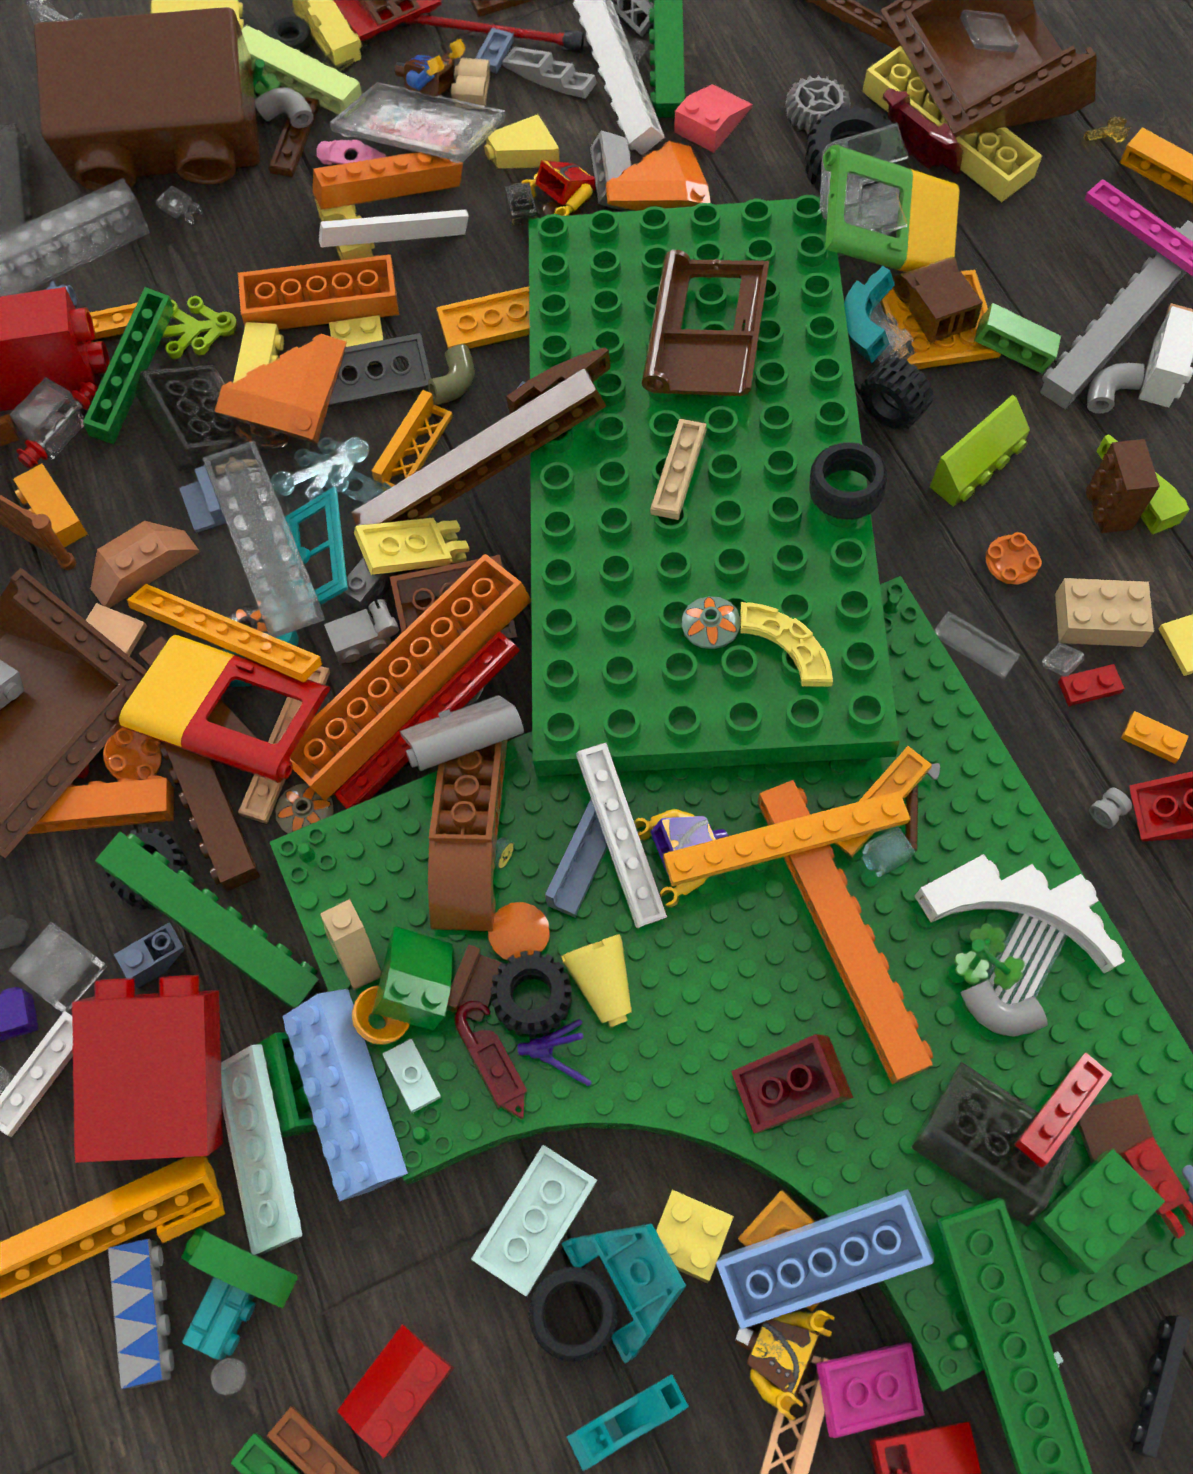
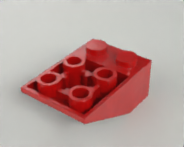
M970 1422L869 1439L876 1474H982Z

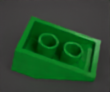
M393 926L372 1013L433 1031L446 1014L451 990L453 944Z

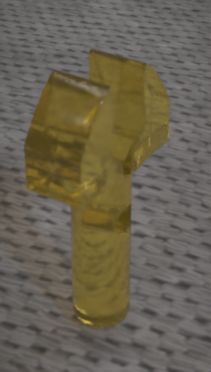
M1117 116L1111 117L1107 127L1086 131L1084 138L1086 141L1111 136L1117 143L1127 137L1131 127L1124 128L1127 119Z

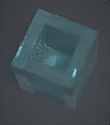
M897 826L867 842L863 849L864 855L862 857L867 868L870 871H875L877 876L881 877L910 861L915 850L900 827Z

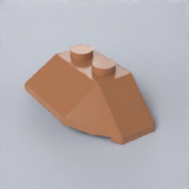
M143 521L97 549L90 589L103 606L111 608L138 591L145 584L153 582L200 553V551L184 530Z

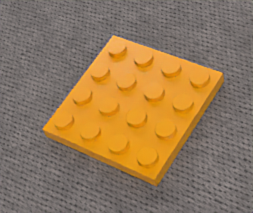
M975 270L961 271V273L983 302L976 328L929 343L909 310V305L900 300L894 288L886 294L879 303L895 357H898L900 360H907L910 364H914L917 369L999 358L1001 356V353L974 341L979 320L988 309Z

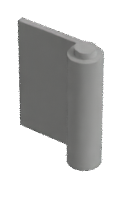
M499 695L453 712L447 709L439 712V717L400 731L402 738L411 748L406 750L411 767L417 766L420 771L524 733L517 709Z

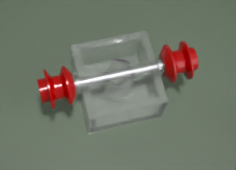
M45 377L39 385L33 388L32 392L23 402L16 406L10 416L25 439L24 442L27 448L25 450L19 448L16 450L19 454L18 460L25 467L31 469L38 466L37 461L39 459L47 460L49 457L53 460L84 426V416L80 410L82 408L89 410L98 390L94 384L80 381L79 387L81 389L79 392L76 390L70 392Z

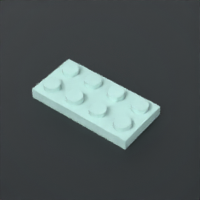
M542 1145L471 1260L527 1297L597 1183V1179Z

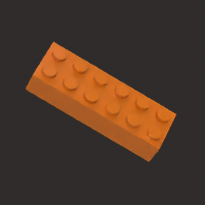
M391 254L238 273L240 310L244 325L246 322L277 324L278 330L329 324V322L380 315V317L399 315Z

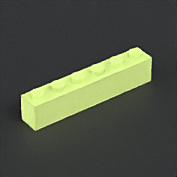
M247 25L241 30L251 56V62L255 64L256 59H262L265 63L262 76L274 73L281 86L290 88L302 94L303 97L319 99L320 106L346 119L363 101L360 82L356 79L338 72L335 68H331L317 59L311 58L299 50L293 49L279 40L263 34L259 30H255Z

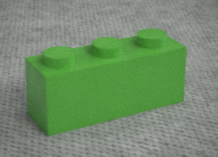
M992 303L979 320L974 341L1043 374L1057 357L1061 336Z

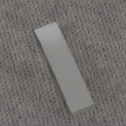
M513 47L502 61L504 67L546 88L572 96L586 98L597 84L595 75L575 72L572 63L554 61L551 52Z

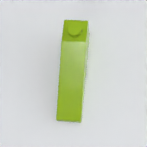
M1110 435L1104 436L1097 449V453L1102 460L1112 442H1118ZM1157 473L1156 476L1160 487L1141 515L1142 520L1152 535L1180 524L1190 510L1186 500L1180 496L1176 488Z

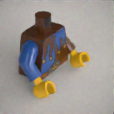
M461 39L454 41L449 45L452 53L446 52L442 57L440 55L437 57L416 55L406 63L398 61L395 66V75L404 78L406 89L438 97L454 83L455 58L461 57L465 52L464 43Z

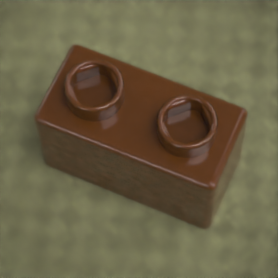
M222 7L40 22L34 25L41 134L71 180L78 182L81 186L91 191L117 193L132 188L137 182V176L178 173L183 179L192 183L217 184L231 179L236 173V168L252 167L259 164L260 152L251 56L237 16L232 8Z

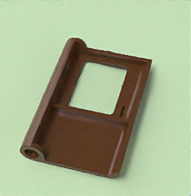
M681 250L667 252L664 258L643 372V388L652 393L743 396L750 392L769 261L690 260L689 255ZM691 278L741 279L733 330L681 329Z

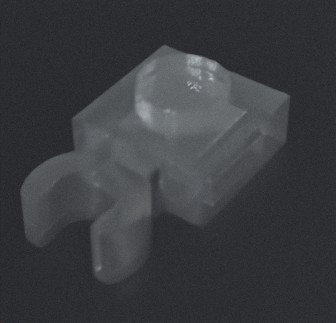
M172 185L156 200L157 207L176 219L182 214L185 220L191 224L195 222L191 213L203 214L198 203L192 202L189 195Z

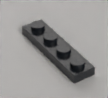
M1179 1315L1166 1316L1165 1320L1163 1319L1158 1326L1157 1339L1160 1341L1157 1353L1152 1354L1148 1364V1372L1151 1373L1148 1387H1144L1140 1395L1139 1406L1142 1407L1139 1421H1136L1131 1429L1130 1440L1133 1442L1131 1451L1144 1457L1156 1458L1191 1322V1320Z

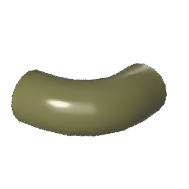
M456 345L449 348L444 354L449 367L448 374L428 380V391L432 393L434 405L458 399L471 387L475 370L473 358L467 345Z

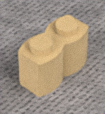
M461 58L459 65H455L454 77L456 83H452L451 97L455 98L456 106L485 108L490 80L489 60Z

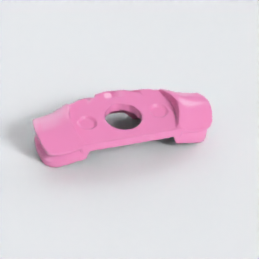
M359 140L322 141L317 147V158L320 159L322 164L332 165V163L345 164L386 157V154ZM349 150H355L358 152V156L354 160H347L344 157L345 153Z

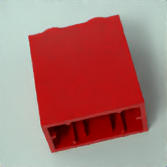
M66 287L0 297V411L72 401L71 391L76 390L79 392L81 389L79 387L80 381L85 383L91 382L99 388L100 374H105L110 364L109 353L104 341L92 342V340H95V329L90 311L87 307L76 309Z
M199 975L160 977L159 993L135 994V978L94 981L95 996L72 1002L75 1163L210 1155L223 1144L219 990L199 991Z

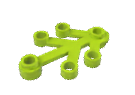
M192 296L187 301L190 312L200 314L208 319L206 321H198L180 310L177 303L171 300L174 310L171 318L176 319L182 324L167 326L162 338L183 335L178 341L168 342L165 347L168 356L172 359L180 358L190 343L195 354L204 355L208 352L209 346L219 336L227 337L235 332L237 320L232 313H217L205 306L200 297ZM209 331L204 337H197L201 332Z

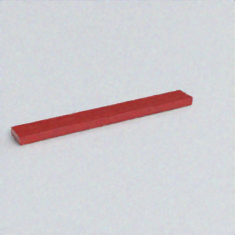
M500 631L495 634L334 793L336 798L346 809L370 800L409 761L406 750L411 748L402 738L400 731L439 717V712L450 709V712L462 709L520 651L518 647Z

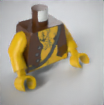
M818 1310L815 1313L790 1312L764 1321L760 1332L750 1327L739 1329L735 1339L736 1344L751 1351L747 1361V1365L751 1369L750 1379L761 1397L791 1421L795 1417L789 1413L790 1407L793 1404H798L800 1407L803 1406V1403L797 1396L820 1342V1335L814 1331L827 1337L832 1333L824 1328V1323L828 1319L835 1320V1318L822 1310Z

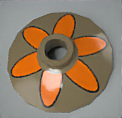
M307 783L298 784L286 790L279 798L275 809L276 820L281 829L289 834L334 814L333 801L331 797L324 801ZM305 803L308 805L306 810H298L301 804Z

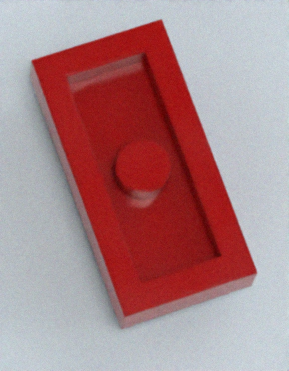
M1114 664L1063 676L1058 681L1068 707L1121 694L1125 689Z

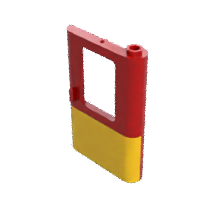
M173 635L123 706L119 723L122 728L280 783L290 776L293 768L290 756L304 736L331 688L308 679L302 682L250 659L179 635ZM233 680H241L302 702V705L278 743L271 744L207 721Z

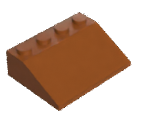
M500 555L490 556L491 559L502 566ZM479 559L390 577L401 632H404ZM514 620L510 621L500 631L508 639L517 637Z

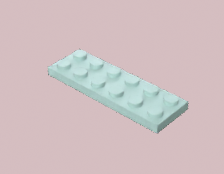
M261 1044L251 1045L221 1062L222 1109L251 1253L256 1256L265 1254L302 1237L287 1157L283 1147L280 1124L273 1099V1091Z

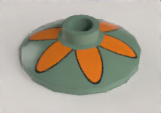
M708 596L697 599L688 605L683 613L681 626L685 637L692 644L701 648L716 649L726 646L735 639L740 631L741 618L738 610L731 602L721 597ZM707 616H715L716 618H714V619H707L706 617H707Z

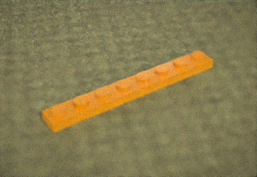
M148 584L142 586L127 599L129 607L133 610L302 682H305L322 665L320 656Z
M898 791L664 853L663 860L671 885L676 886L907 824L910 821V816L901 793Z

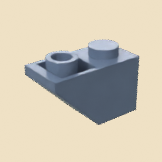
M169 922L115 953L114 956L126 978H135V987L140 988L164 974L185 948L172 924Z

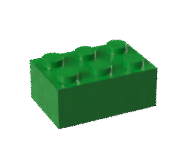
M1114 1149L1102 1152L1034 1222L1085 1275L1096 1274L1155 1213L1165 1200Z

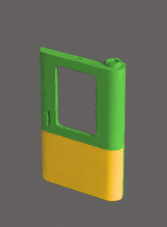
M832 145L826 150L823 156L824 168L826 171L831 172L826 250L903 272L925 267L952 256L954 257L959 202V187L957 184L839 145ZM847 173L899 189L896 238L845 222L844 209Z

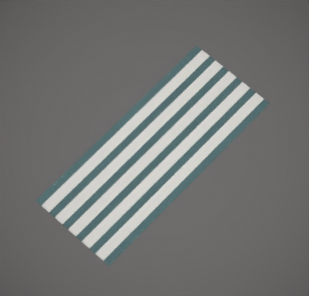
M1020 913L1004 942L1005 950L998 954L997 959L1000 962H1005L1009 956H1013L1015 959L1021 958L1025 962L1024 969L1021 971L1023 973L1022 978L1010 989L1004 990L1001 986H997L994 983V978L997 975L994 973L996 966L992 965L988 978L984 981L990 980L997 996L1007 1004H1015L1030 997L1036 999L1068 936L1048 923Z

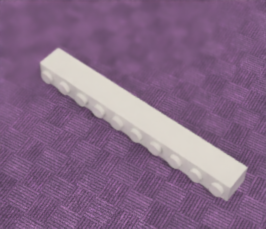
M575 0L573 5L581 16L579 18L581 25L586 29L587 34L585 37L593 48L592 55L599 64L598 72L606 83L604 88L612 98L611 106L613 110L618 114V125L625 133L628 147L644 155L664 139L665 136L612 0Z

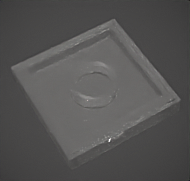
M963 10L960 19L975 49L1005 52L1017 51L1019 43L1004 14Z

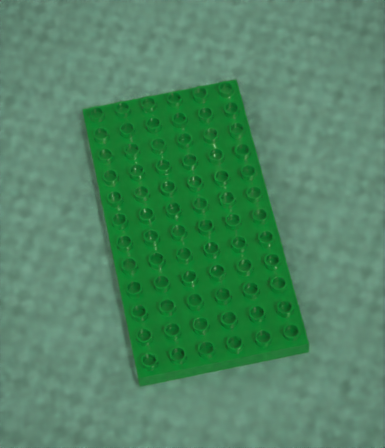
M803 195L797 199L772 201L751 199L745 203L718 205L700 203L692 207L665 209L653 206L638 211L611 212L601 210L593 214L572 216L549 214L543 218L529 219L530 379L576 356L604 347L609 350L610 369L593 382L606 407L530 453L532 753L536 776L583 774L576 753L603 743L607 744L616 772L896 757L900 740L871 514L853 520L833 518L817 508L809 491L811 467L819 453L825 450V448H829V446L843 442H855L862 445L838 253L825 249L828 196ZM681 250L689 255L690 260L769 261L752 384L748 394L743 396L652 393L643 388V372L663 263L667 252ZM691 278L681 329L733 330L741 279ZM679 419L706 423L707 430L679 520L651 515L650 508ZM850 470L834 472L825 479L830 486L843 492H856L867 487L866 477ZM711 596L721 597L731 602L738 610L740 618L741 602L770 606L792 619L796 618L813 633L814 638L824 648L832 670V687L801 686L798 668L790 655L782 647L769 639L753 634L741 633V623L740 631L735 639L724 647L706 649L692 644L685 637L681 626L684 611L695 600ZM707 616L706 618H707V619H714V618H716V617H715V616Z

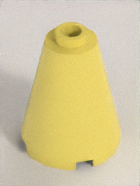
M620 934L561 956L565 967L601 1023L608 1021L609 1026L612 1027L628 1021L626 1014L631 1013L632 1010L623 942Z

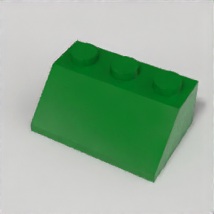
M286 1032L274 1033L256 1045L262 1044L269 1081L273 1091L276 1114L280 1124L281 1137L296 1136L315 1131L317 1127L314 1124L313 1114L307 1095L304 1092L301 1075L294 1060L289 1036Z

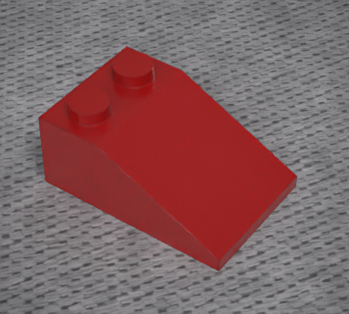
M1193 771L1129 786L1142 841L1193 839Z

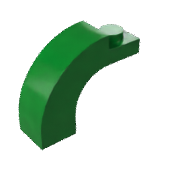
M199 1227L196 1228L193 1236L188 1240L186 1249L181 1257L189 1262L188 1264L281 1308L284 1307L298 1278V1275L247 1252Z

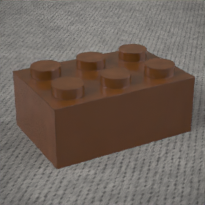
M1145 439L1112 442L1107 453L1103 456L1101 464L1095 471L1091 482L1087 485V498L1092 502L1094 509L1093 518L1095 523H1098L1101 533L1132 530L1160 487Z

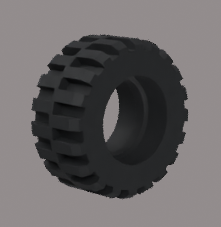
M845 106L840 107L838 111L831 110L825 116L820 117L810 130L804 165L807 177L812 185L815 184V188L820 193L824 192L826 193L825 196H829L831 172L825 170L823 156L832 145H839L898 165L902 150L900 134L895 129L894 124L890 120H886L885 115L880 112L876 114L873 109L866 108L865 110L860 109V106H853L852 108ZM847 173L845 202L852 201V203H856L860 200H866L889 187V185Z

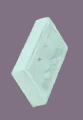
M412 1039L383 1053V1057L411 1113L441 1098Z

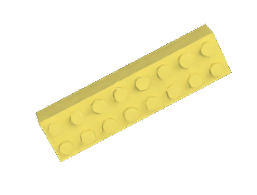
M901 46L867 69L862 92L888 112V103L883 100V94L889 88L900 92L905 91L910 96V106L917 109L928 121L935 123L938 127L943 123L947 124ZM1006 127L956 137L963 150L960 170L1001 202L1032 180L1036 175L1042 155Z

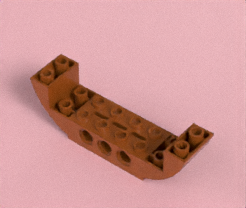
M513 737L438 764L429 832L428 899L431 929L493 931L496 902L492 883L507 741L512 740Z

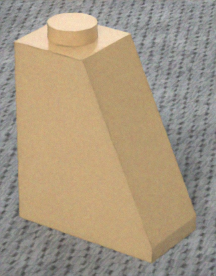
M350 899L320 913L327 938L353 990L380 978L382 972L364 926Z

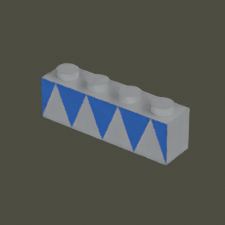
M150 1239L108 1248L121 1389H132L170 1380V1371L174 1370V1356L172 1350H168L167 1335H170L171 1326L169 1316L167 1314L164 1315L163 1301L167 1299V1288L165 1281L160 1278L159 1266L163 1265L162 1248L160 1245L157 1246V1241Z

